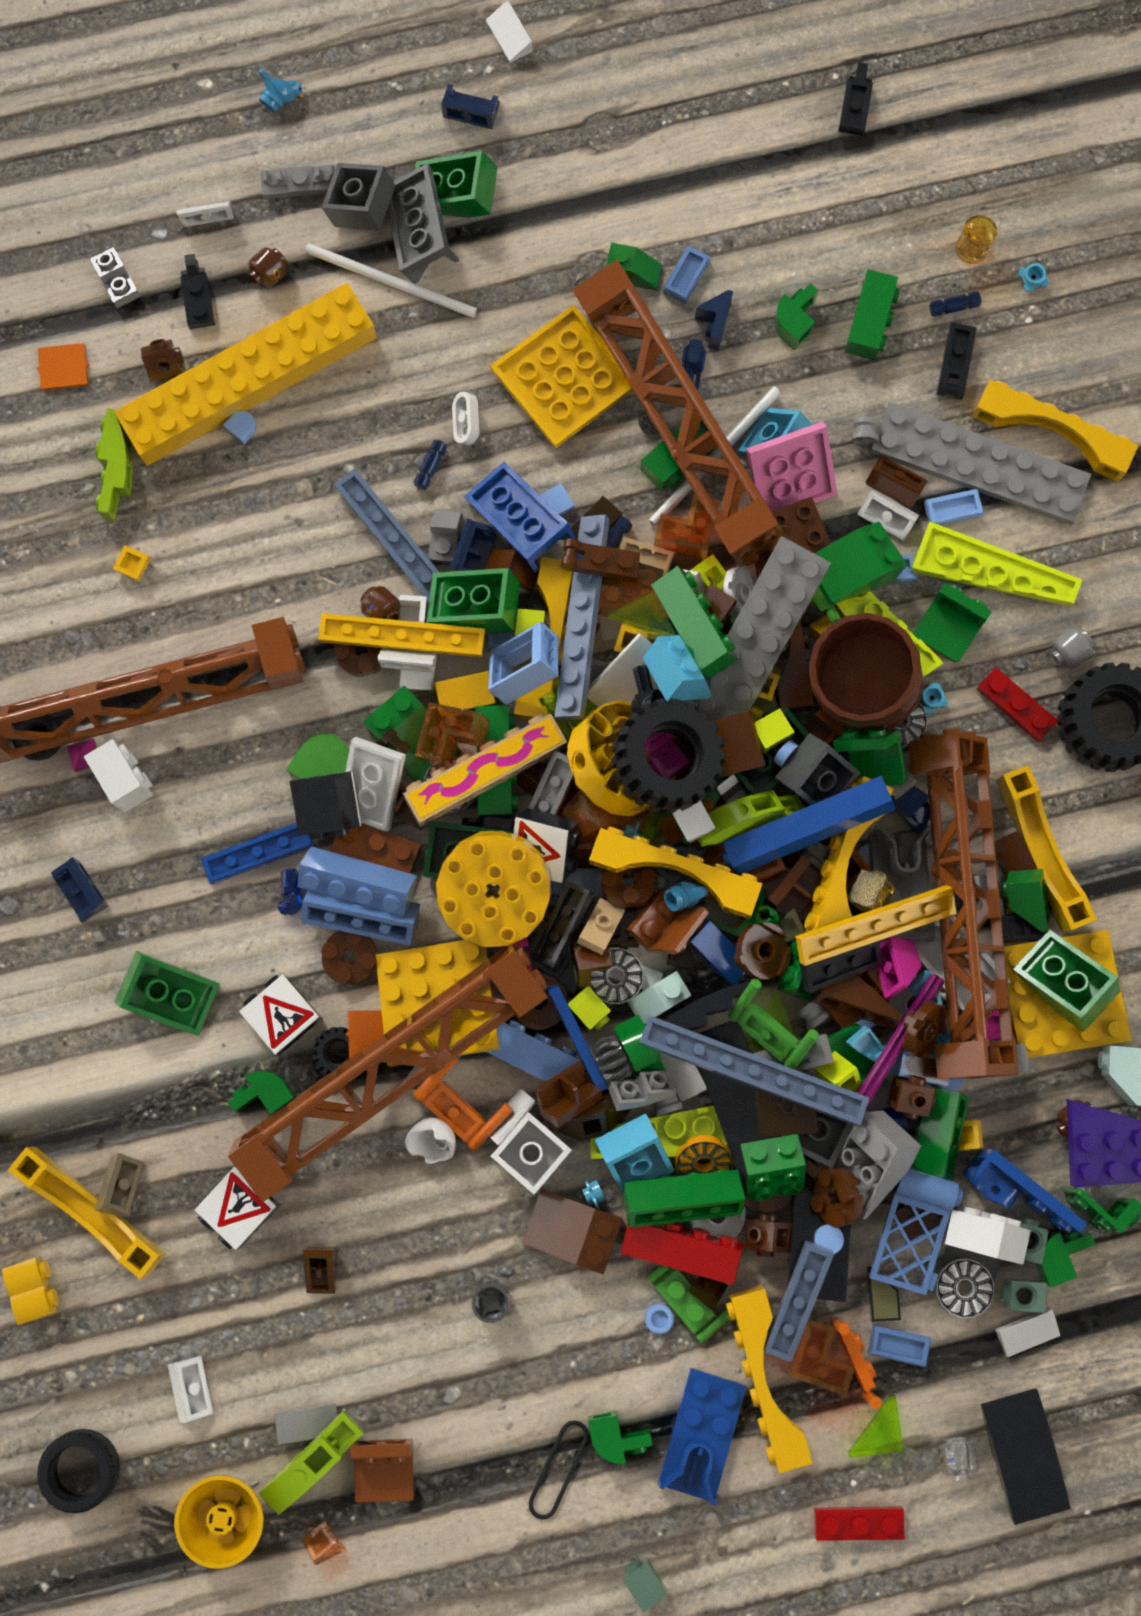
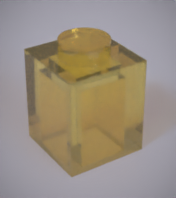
M862 869L847 899L855 908L868 912L886 906L895 887L888 881L889 877L883 872L873 869L871 873Z

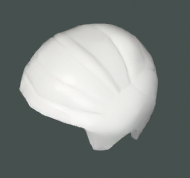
M427 1117L411 1128L406 1136L405 1143L406 1149L412 1156H423L426 1164H433L449 1160L453 1157L456 1140L452 1129L443 1120Z

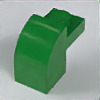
M811 283L804 290L802 288L798 289L791 299L784 294L778 303L774 321L775 329L779 337L793 350L812 333L815 321L805 313L815 302L818 289Z
M639 1015L613 1027L637 1078L641 1071L665 1070L658 1051L639 1044L645 1028Z
M257 1071L245 1076L251 1086L248 1088L247 1085H243L232 1093L234 1098L228 1101V1104L234 1112H239L260 1098L268 1112L274 1114L295 1099L297 1095L289 1083L280 1075L267 1071Z
M1070 1231L1064 1234L1065 1239H1062L1059 1232H1049L1042 1265L1036 1263L1042 1282L1047 1283L1048 1287H1054L1078 1278L1069 1255L1096 1245L1091 1233Z
M617 1411L588 1416L593 1446L602 1458L611 1463L626 1464L624 1451H630V1454H640L646 1452L647 1447L653 1446L649 1429L621 1434Z

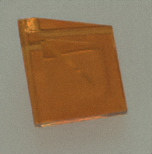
M326 1521L302 1539L315 1565L346 1550L343 1543Z

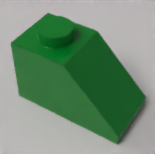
M611 242L606 266L618 260L635 287L657 291L662 264L637 247Z
M1043 869L1009 871L1007 882L1002 884L1004 899L1008 898L1010 909L1041 932H1048L1050 913Z

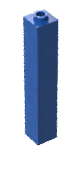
M879 776L723 842L726 852L722 853L727 867H733L737 874L740 875L894 811L896 808L882 776Z

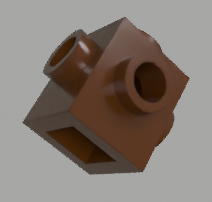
M157 339L152 341L149 346L141 348V358L150 382L158 379L170 380L181 373L180 363H184L180 347H174L172 339L167 341L165 339Z
M910 1075L909 1079L894 1076L887 1104L894 1110L901 1112L902 1116L918 1119L919 1115L929 1117L930 1110L934 1108L936 1103L935 1089L926 1082V1078Z
M760 1214L759 1219H747L745 1248L757 1250L756 1255L774 1257V1252L790 1253L793 1223L779 1222L776 1215Z

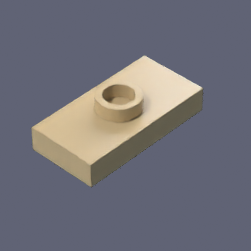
M624 536L619 547L622 550L640 552L638 571L659 578L669 572L674 552Z
M600 898L577 943L603 955L625 910L617 908Z

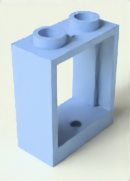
M541 621L490 651L488 690L491 694L507 705L558 676L559 637ZM532 657L530 664L513 673V667Z

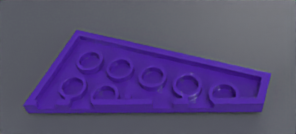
M1066 1099L1070 1186L1077 1188L1141 1183V1120Z

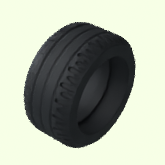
M77 1429L65 1433L46 1448L39 1461L37 1479L41 1494L50 1505L62 1512L83 1513L89 1511L103 1502L114 1490L120 1474L119 1456L111 1441L99 1432L90 1429ZM80 1446L88 1449L96 1456L100 1464L101 1477L99 1485L94 1492L88 1495L71 1493L59 1480L57 1472L58 1460L62 1452L68 1447Z

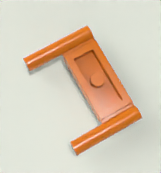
M455 1057L437 1073L427 1077L413 1095L416 1099L422 1101L439 1119L449 1125L452 1131L466 1142L470 1149L476 1151L513 1112V1108L509 1104L504 1103L486 1123L484 1121L485 1118L445 1081H441L447 1072L458 1062V1057Z
M832 1318L830 1324L838 1331V1336L859 1385L863 1389L861 1392L862 1398L873 1409H879L882 1406V1401L870 1390L876 1387L873 1378L877 1376L870 1360L865 1362L861 1351L865 1348L859 1334H853L850 1326L840 1318Z

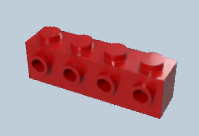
M680 1222L629 1228L627 1223L621 1254L733 1285L737 1276L744 1244L738 1243V1239L731 1236L722 1235L720 1238L710 1235V1232L703 1228L695 1227L693 1230L684 1228Z

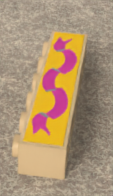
M550 713L545 717L543 714H539L529 720V725L521 730L519 727L513 728L504 734L505 738L497 743L494 740L489 741L479 748L481 750L479 753L473 756L470 754L463 755L455 761V766L449 769L442 767L431 774V779L423 783L421 780H418L407 786V792L403 793V796L419 826H424L430 821L552 756L554 750L561 751L566 748L567 740L552 714Z

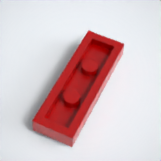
M997 667L976 688L1037 742H1040L1058 722L1053 715Z
M902 1506L814 1508L816 1541L905 1540L904 1509Z

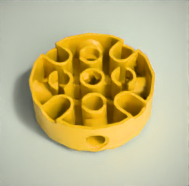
M617 700L602 704L572 730L567 747V757L576 785L594 804L610 814L630 817L645 812L649 809L650 805L644 804L640 807L634 803L637 798L633 794L627 797L622 791L626 786L623 782L617 783L614 777L618 771L617 768H612L611 758L615 755L611 751L612 745L617 739L616 734L633 714L631 703ZM645 753L647 762H649L650 759L648 758V756H647L646 753Z
M481 831L460 841L444 860L436 882L437 904L447 925L464 940L483 947L509 946L528 937L543 920L551 896L550 871L540 851L524 837L504 831ZM490 884L492 886H500L498 894L495 891L491 893L488 890Z

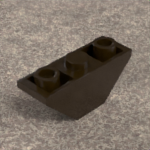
M606 1089L602 1091L603 1099L559 1128L547 1120L548 1129L579 1141L600 1137L612 1131L631 1109L617 1111L610 1092Z

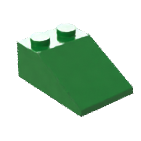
M482 150L416 161L415 170L425 164H428L433 170L442 215L470 218L491 214L498 166Z
M880 521L861 527L815 552L818 556L832 563L819 586L830 605L893 583L907 566Z
M509 568L433 573L426 623L485 628V633L514 632L520 582Z
M405 685L363 721L367 730L377 741L390 728H393L398 733L396 736L403 743L406 741L412 747L406 753L403 769L415 782L421 780L423 783L427 770L436 761L444 758H455L462 752Z
M1051 930L1039 940L1013 969V972L1060 1016L1082 1032L1092 1024L1120 992L1119 977Z
M136 950L114 1003L122 1009L199 1036L220 983Z

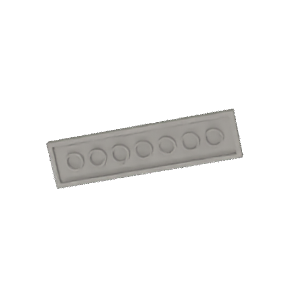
M891 402L887 405L877 432L879 442L878 444L874 443L870 451L871 454L883 456L896 463L972 490L977 489L980 493L1069 525H1073L1091 477V474Z
M784 536L780 537L728 633V636L736 646L733 652L738 660L711 679L705 676V681L712 695L710 698L696 699L695 701L700 705L695 710L698 712L701 710L706 711L709 714L706 718L709 722L751 711L831 566V562Z

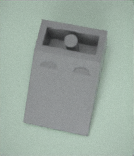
M883 1110L865 1112L861 1126L853 1125L833 1167L848 1169L857 1178L860 1184L856 1185L858 1195L863 1194L864 1200L860 1216L862 1219L869 1217L909 1171L921 1147L915 1139Z

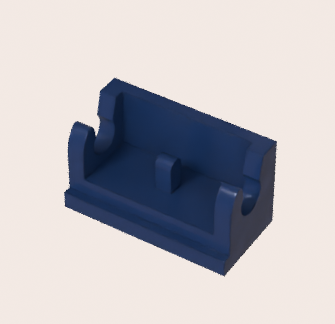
M448 84L441 102L443 118L493 130L500 106L498 96L493 95L492 99L488 100L456 92L453 89L454 85Z
M467 518L450 566L451 572L484 570L497 536L495 532H492V527Z
M72 857L51 872L53 879L57 882L81 923H84L108 907L107 902L80 860Z

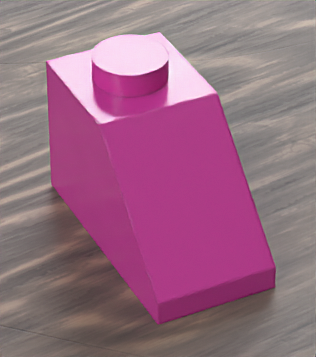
M894 936L888 937L880 943L882 965L876 967L884 997L888 1000L908 987L922 966L915 942Z

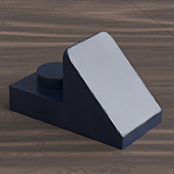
M731 290L721 293L696 308L695 319L709 322L705 336L710 338L708 348L719 350L733 296V291Z
M913 786L897 800L891 796L896 808L894 811L915 833H921L925 827L929 826L931 823L929 803L927 802L929 796L925 792Z

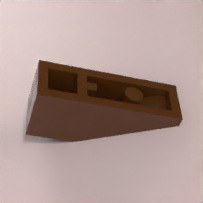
M858 974L815 991L813 1003L894 1030L903 1018L894 1007Z

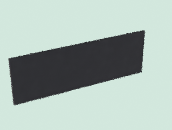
M728 1021L698 1033L751 1053L746 1041L747 1038H745L738 1022ZM699 1067L727 1145L731 1151L735 1167L739 1171L743 1189H747V1174L741 1153V1144L782 1136L759 1137L754 1087Z

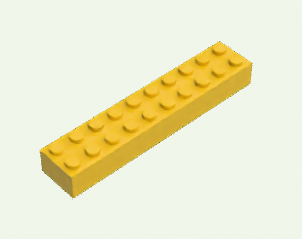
M347 282L115 410L114 413L145 465L149 466L221 426L235 412L248 411L377 339L375 328Z

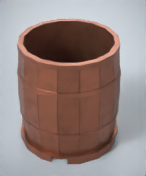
M871 613L845 616L828 626L816 641L809 663L811 690L819 705L828 716L848 729L869 731L870 729L882 727L885 730H891L904 722L916 708L924 685L920 652L910 635L891 619Z

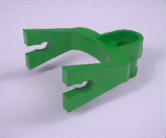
M761 887L750 920L745 919L738 928H731L706 917L721 933L735 938H739L741 932L748 925L768 922L779 927L781 924V918L777 911L769 906H765L767 892L763 887ZM770 914L771 918L763 920L766 915Z

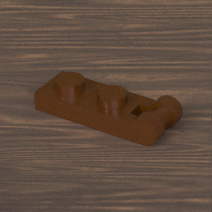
M571 538L564 541L563 550L565 551V556L561 559L562 569L636 582L640 552L581 543ZM576 554L583 555V561L578 560Z

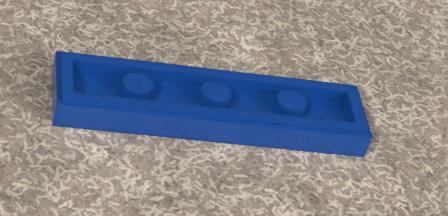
M297 823L205 856L201 858L209 884L213 885L307 850L311 846L315 847V844L310 835L299 836Z
M557 984L548 986L546 990L593 1085L601 1091L607 1089L608 1085Z

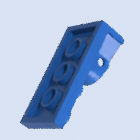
M505 462L501 463L464 496L467 502L528 562L534 573L538 571V558L558 540L576 538L569 524Z
M984 1148V1150H979L963 1172V1175L983 1197L1005 1208L1010 1209L1021 1194L1026 1198L1024 1203L1037 1213L1040 1211L1048 1215L1047 1221L1059 1231L1081 1233L1088 1224L994 1149Z
M690 1367L658 1479V1487L660 1489L667 1487L710 1501L711 1505H717L716 1495L747 1387L745 1384Z

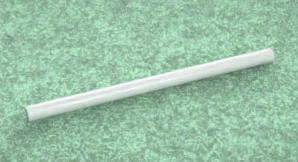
M310 243L306 245V254L471 318L476 316L477 308Z
M773 386L726 436L731 446L781 394L778 388ZM719 447L709 455V457L721 458L723 456ZM695 471L700 480L707 474ZM687 479L649 519V522L654 527H657L692 490Z

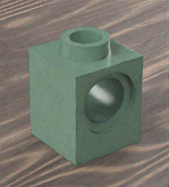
M1024 1218L1020 1227L1031 1230L1034 1236V1243L1031 1247L1027 1248L1024 1260L1042 1265L1049 1230L1040 1228L1041 1222Z
M1005 1278V1285H1001L1000 1289L1001 1302L1004 1303V1308L1013 1311L1046 1313L1047 1283ZM1025 1287L1028 1291V1298L1025 1302L1019 1303L1016 1294L1019 1289Z
M648 1557L642 1561L640 1558H637L625 1567L626 1572L623 1573V1581L642 1612H645L668 1596L666 1586Z

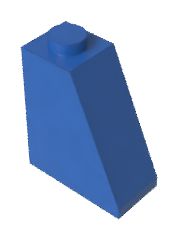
M705 918L703 926L693 933L688 940L687 946L724 981L731 985L741 983L748 975L735 963L736 947L711 921Z

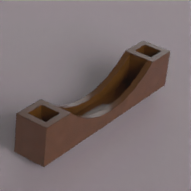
M767 550L762 553L755 562L757 580L773 551ZM804 615L788 642L786 665L775 689L777 710L779 708L782 710L787 706L792 713L811 711L814 702H817L811 690L809 675L810 659H807L805 649H809L808 635L802 632L801 623L805 622Z

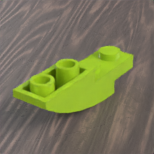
M107 408L106 416L102 417L100 423L101 441L97 442L95 448L96 458L106 468L101 472V484L103 486L101 494H98L96 498V509L104 520L115 521L119 497H130L133 468L130 446L125 430L114 410Z
M774 790L743 797L709 812L708 815L716 829L698 838L701 846L723 843L805 807L796 794L777 797Z
M343 1410L258 1494L278 1515L281 1514L342 1458V1455L364 1434V1430Z

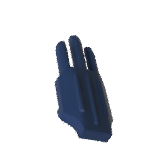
M690 339L689 344L683 351L682 366L687 374H689L692 382L694 375H696L695 387L698 390L701 373L704 370L706 350L703 347V340Z

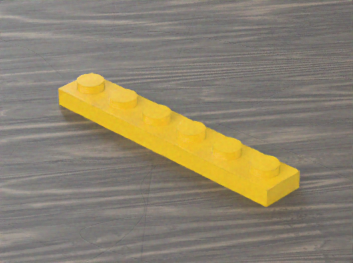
M321 613L318 640L323 643L482 658L485 628Z
M945 885L797 935L795 937L800 963L807 966L955 915L957 913L953 888Z

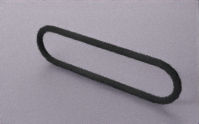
M576 1420L569 1421L564 1424L559 1432L528 1503L530 1512L538 1519L543 1520L553 1516L560 1504L588 1441V1430L583 1423ZM571 1425H577L584 1431V1440L552 1510L545 1515L538 1514L533 1508V1501L565 1430Z

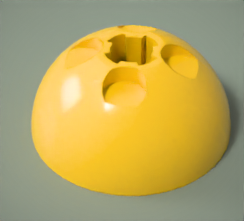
M214 1475L204 1478L185 1492L177 1506L174 1521L177 1541L184 1553L201 1566L214 1569L234 1566L248 1557L256 1547L263 1530V1509L255 1491L241 1479L228 1475Z

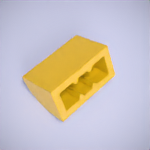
M489 671L435 682L441 714L495 703L494 696L488 690Z

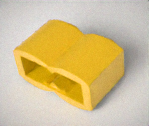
M41 1256L2 1269L5 1286L10 1296L12 1311L18 1325L57 1312L56 1306L59 1305V1297L57 1291L50 1287L48 1278L51 1277V1269L46 1260L43 1261Z

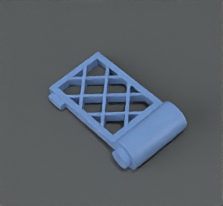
M909 1169L894 1187V1193L869 1278L923 1295L927 1294V1290H934L938 1274L933 1272L950 1213L954 1206L959 1207L963 1196V1190L959 1189V1183ZM898 1202L910 1205L915 1215L899 1222L895 1215ZM916 1208L923 1209V1211L918 1213ZM931 1212L942 1215L939 1226L930 1231L926 1229L921 1217ZM893 1219H894V1220L896 1221L897 1225L891 1227L892 1222H893ZM918 1220L925 1233L910 1241L902 1227ZM900 1229L907 1243L891 1250L887 1243L888 1236ZM936 1234L935 1240L933 1241L931 1236ZM928 1238L933 1246L931 1253L919 1259L913 1245ZM886 1246L889 1252L883 1255ZM910 1247L917 1261L901 1269L894 1255ZM892 1257L898 1271L888 1276L878 1273L880 1263ZM928 1261V1264H927V1267H926V1270H925V1268H924V1266H923V1263H925V1262ZM920 1265L924 1273L921 1286L910 1283L904 1273ZM902 1275L904 1281L897 1279V1277Z

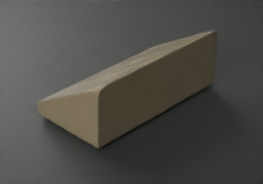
M121 1153L112 1156L95 1211L129 1217L144 1162Z

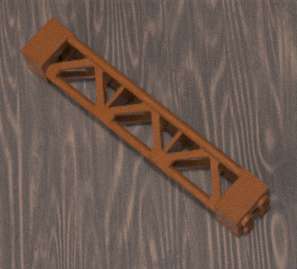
M615 260L573 288L572 291L587 316L595 325L671 455L686 477L728 552L740 567L743 565L749 566L755 563L762 553L767 550L773 551L781 536L785 538L787 536L619 261ZM635 311L639 315L637 319L627 317ZM612 333L643 339L636 371L632 368ZM662 353L666 361L655 368L658 356ZM677 378L681 385L680 388L664 386V384ZM653 401L685 408L678 441L674 438ZM703 421L708 431L696 439L700 423ZM719 447L724 458L720 459L703 455ZM695 471L728 478L720 513ZM745 491L752 503L738 511L742 494Z
M284 617L251 625L255 639L0 706V763L252 694L302 683V674L306 673L300 651L294 649L299 647L293 625H287ZM247 662L249 667L225 686L192 684L188 680L190 676ZM263 667L267 679L266 682L240 688L241 685L261 671ZM160 685L162 690L140 709L103 707L100 701ZM184 692L211 694L213 696L187 703ZM174 693L176 694L180 705L154 711ZM72 708L74 713L73 716L53 732L15 730L13 727L14 723ZM99 716L125 717L127 719L101 726ZM86 717L94 725V728L72 734L68 733ZM5 739L36 740L40 742L12 749Z
M958 728L945 729L943 734L937 736L936 734H923L919 736V740L909 742L911 775L927 777L934 856L931 872L936 879V888L948 885L953 888V891L964 902L952 925L950 916L939 920L950 1043L935 1044L937 1079L1019 1075L1016 1040L1012 1033L989 787L990 763L988 741L986 737L976 736V732H960ZM977 773L979 801H974L965 793L963 776ZM940 797L955 810V816L944 835L942 831ZM968 809L975 815L974 819L971 821L970 824L968 818ZM982 829L984 854L970 853L969 843L975 834ZM957 833L958 841L955 843L952 849L947 850L954 836ZM985 863L988 890H983L973 881L971 864ZM976 898L979 899L983 904L982 908L978 913L976 906ZM987 919L991 921L993 945L978 943V931ZM965 923L966 930L960 938H956ZM994 953L995 981L991 980L981 971L980 954ZM955 976L972 994L960 1017ZM984 988L991 994V998L986 1004ZM995 1010H999L1002 1041L989 1042L987 1040L986 1021ZM974 1014V1020L969 1025V1027L965 1029L966 1025L968 1024L969 1020Z
M513 944L503 947L458 982L266 1120L261 1121L236 1139L232 1144L228 1158L262 1202L266 1201L291 1183L295 1172L427 1077L437 1073L445 1064L515 1014L520 1018L548 998L545 991L548 987L546 980L537 968L533 971L529 967L531 964L530 958L520 945L515 948ZM492 980L505 999L473 993ZM456 1008L497 1013L450 1048L448 1047L454 1010ZM442 1016L436 1049L423 1029ZM415 1036L426 1052L401 1048L399 1046ZM380 1063L422 1067L374 1101L373 1093ZM367 1070L363 1102H361L348 1083ZM336 1091H339L349 1105L324 1100ZM311 1117L347 1121L304 1153L299 1154L298 1148L303 1118ZM291 1125L288 1154L286 1155L274 1139V1136Z

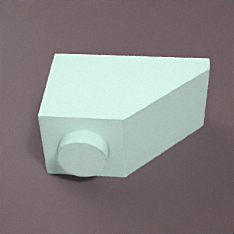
M676 971L629 1000L628 1004L635 1016L639 1015L642 1022L646 1024L649 1015L656 1018L690 998L691 994Z
M1102 1047V1052L1100 1051L1098 1055V1067L1102 1069L1101 1075L1129 1106H1141V1048Z

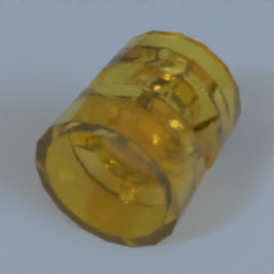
M976 215L966 221L956 243V252L962 261L969 264H977L987 257L997 236V227L991 218L984 215Z

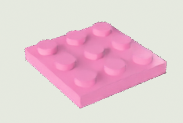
M824 422L746 448L752 481L771 511L811 497L814 503L837 495L828 430Z

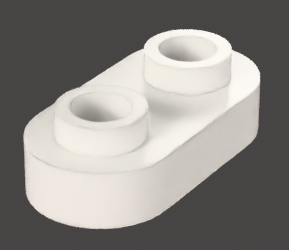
M462 391L456 395L452 404L453 435L457 443L469 446L479 436L478 401L474 394Z

